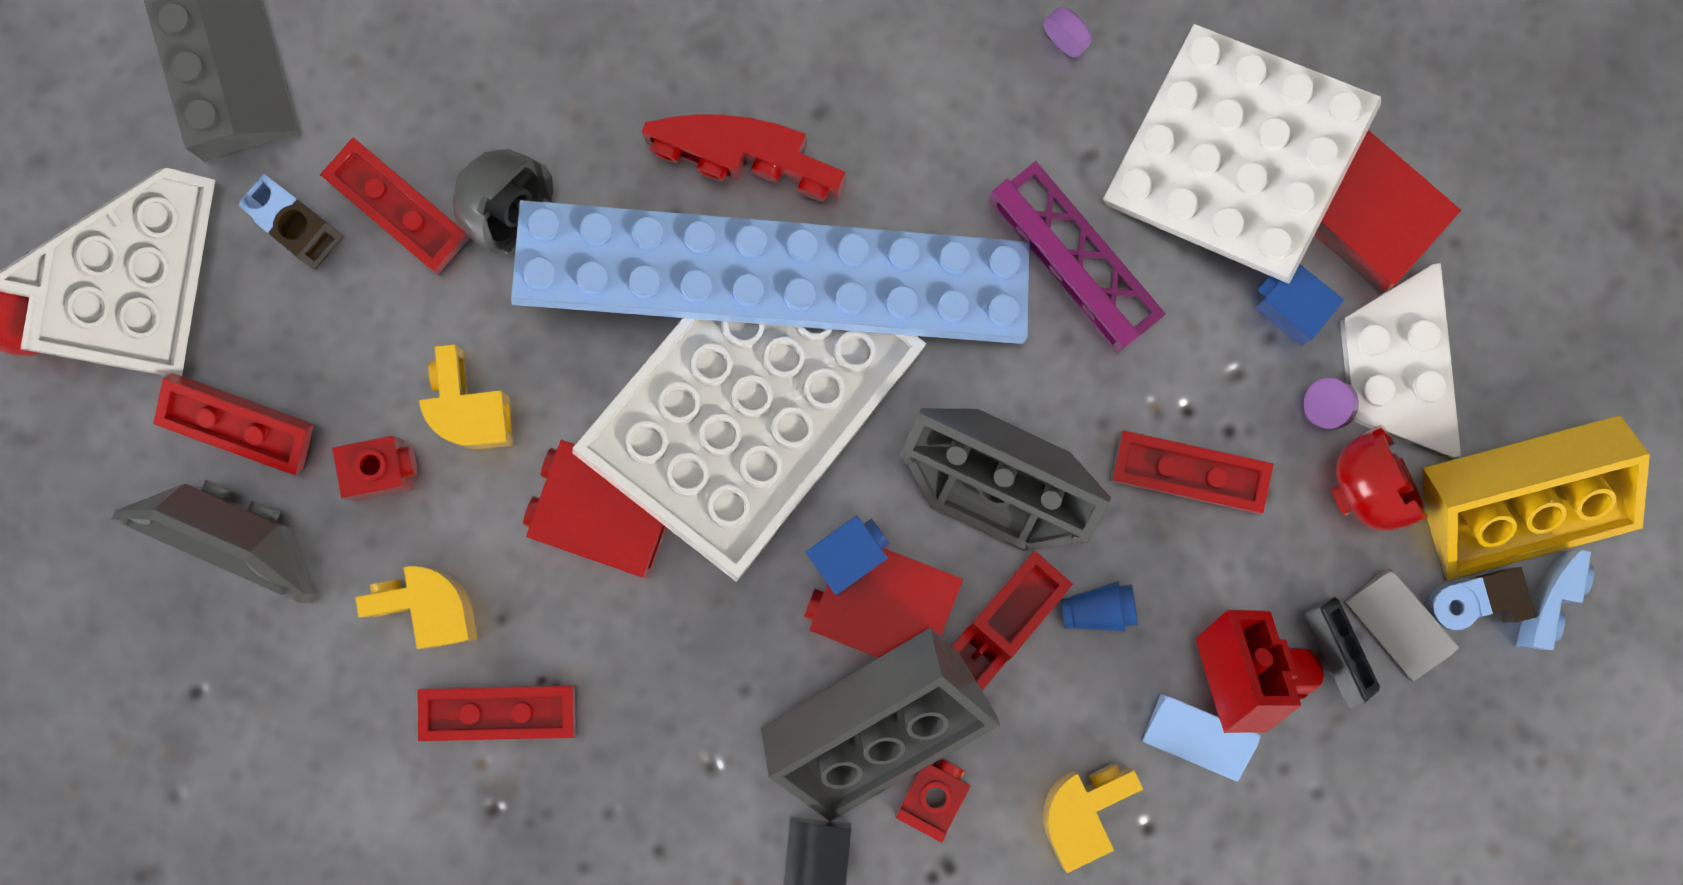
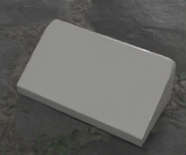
M1391 569L1380 571L1344 602L1411 681H1415L1459 649L1454 640Z

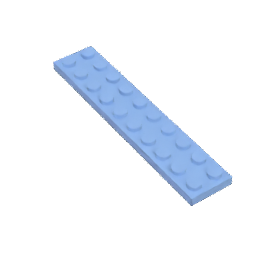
M520 200L511 301L512 305L1024 344L1028 336L1029 243L1025 241Z

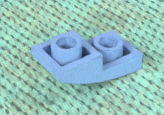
M1584 550L1564 551L1551 564L1531 597L1536 618L1522 621L1516 646L1536 650H1554L1555 642L1561 639L1565 627L1564 612L1560 611L1561 603H1583L1584 595H1587L1591 590L1594 580V568L1592 565H1589L1591 552Z

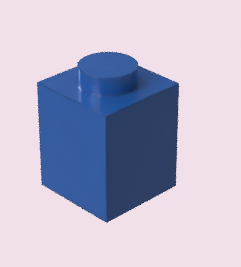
M1299 264L1290 284L1268 275L1257 289L1264 296L1254 308L1302 346L1316 336L1343 303L1344 299Z
M856 515L805 553L837 596L886 561L888 557L882 549L890 543L872 518L863 524Z

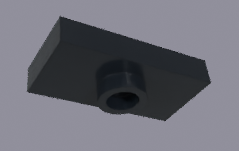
M1335 596L1318 603L1307 611L1304 616L1318 643L1317 654L1321 665L1328 673H1332L1348 709L1365 704L1380 690V685L1339 599Z

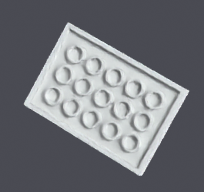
M683 318L572 448V453L737 582L923 351L927 343L918 336Z

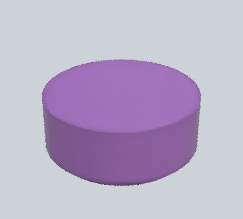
M1057 7L1043 21L1044 29L1052 42L1071 57H1078L1092 43V36L1087 25L1076 13L1068 8Z
M1320 379L1308 388L1304 397V410L1308 419L1321 428L1340 429L1347 426L1353 421L1359 408V399L1355 389L1341 379Z

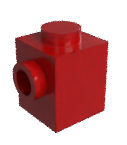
M388 436L332 447L342 499L356 501L413 489L411 477L417 475V462L413 448L405 446L403 439L396 436Z

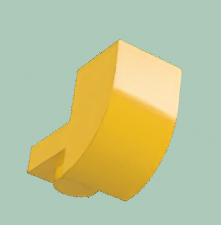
M455 344L435 346L436 360L429 361L428 371L431 388L433 391H439V398L419 400L422 414L428 425L442 438L469 449L515 446L510 396L501 390L469 394L464 350Z
M418 566L403 567L407 588H402L401 580L380 582L370 585L371 594L356 597L359 618L376 617L411 610L417 649L478 639L472 604L466 590L455 578L441 570Z
M1117 763L1111 764L1089 775L1092 783L1085 787L1078 773L1071 770L1058 779L1049 791L1043 811L1044 827L1060 865L1066 873L1114 851L1096 812L1143 790L1133 769L1125 767L1120 770Z

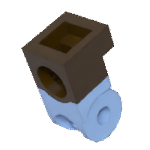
M264 173L237 203L240 208L254 219L257 225L312 269L319 265L343 237V234Z
M1522 567L1505 568L1438 586L1432 589L1426 596L1424 607L1444 630H1463L1470 627L1478 617L1500 612L1503 622L1517 623L1536 618Z

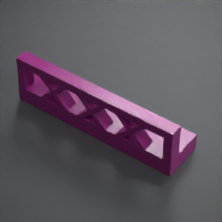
M1037 161L1033 162L1013 180L1006 179L992 191L989 203L1022 241L1029 243V250L1117 354L1166 315ZM1032 178L1047 193L1045 211H1035L1018 191ZM1053 201L1063 213L1052 212ZM1051 220L1071 222L1079 231L1078 250L1066 248L1050 229ZM1085 239L1095 251L1084 250ZM1084 259L1104 260L1111 269L1110 288L1099 287L1083 268ZM1118 278L1128 290L1117 289ZM1116 297L1137 299L1149 315L1133 327L1116 307Z

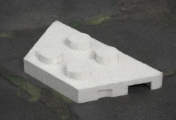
M1441 263L1430 265L1340 320L1346 382L1355 389L1359 399L1358 412L1353 422L1371 429L1382 425L1393 438L1408 444L1415 443L1440 453L1439 456L1446 459H1455L1461 457L1442 270Z

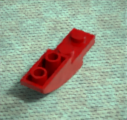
M695 114L645 122L641 131L646 144L651 145L649 151L652 154L673 163H677L679 157L698 164L696 167L697 172L719 182H724L726 176L738 181L747 163L752 165L750 171L758 177L775 183L779 181L780 177L799 184L797 191L821 202H824L827 196L838 200L846 183L845 171L804 155L807 147L805 133L779 124L731 115Z

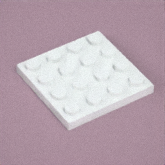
M1194 24L1103 198L1104 203L1110 208L1290 284L1381 105V96Z

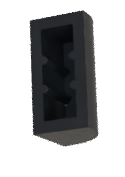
M790 817L783 885H846L851 823Z

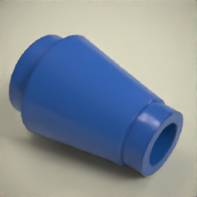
M1119 581L1073 595L1070 598L1061 599L1065 629L1076 628L1126 632L1127 626L1138 625L1132 584L1120 586Z

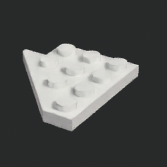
M170 168L159 169L0 270V292L29 297L20 349L167 376L170 373L182 376L215 180Z

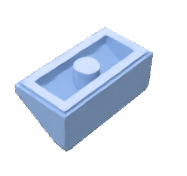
M1160 694L1141 741L1238 782L1262 735L1257 733H1224L1219 717L1167 695Z

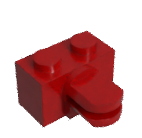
M1227 610L1195 638L1224 733H1267L1302 706L1300 700L1305 699L1323 683V667L1317 656L1309 649L1289 648L1287 640L1279 638L1271 611Z

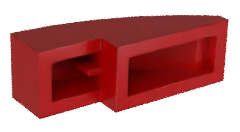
M1035 550L951 643V646L960 653L982 691L1004 664L1016 654L1073 585Z

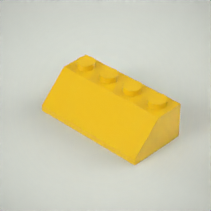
M1621 415L1423 468L1424 510L1428 515L1427 521L1444 577L1447 581L1643 529L1650 453Z

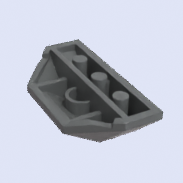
M921 408L900 453L905 464L909 465L916 483L931 508L1022 551L1057 547L1073 542L1075 545L1088 543L1111 500L1107 492L1071 452L979 409Z
M205 480L202 487L182 484L117 509L113 514L111 520L298 603H313L317 595L293 528L277 521L281 512L253 500L248 508L231 500L234 491L214 482Z

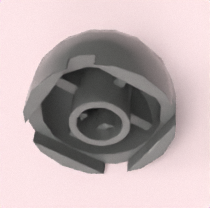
M509 149L484 152L471 161L457 177L453 195L454 215L465 234L475 243L496 254V250H502L507 254L515 252L520 200L543 202V198L551 202L553 195L552 175L545 165L521 153Z

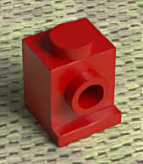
M941 758L934 764L915 773L895 811V818L942 843L971 787L968 782L962 780L965 770ZM934 787L941 788L946 795L943 804L937 807L931 806L926 802L927 792Z

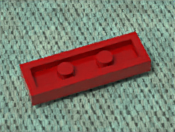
M354 137L351 138L320 174V176L437 275L470 239L458 225Z
M170 373L162 379L153 421L154 425L295 476L304 468L314 428L313 423L175 373Z
M1123 430L1120 432L1110 482L1250 513L1263 514L1274 463Z
M575 685L417 689L418 741L576 737Z

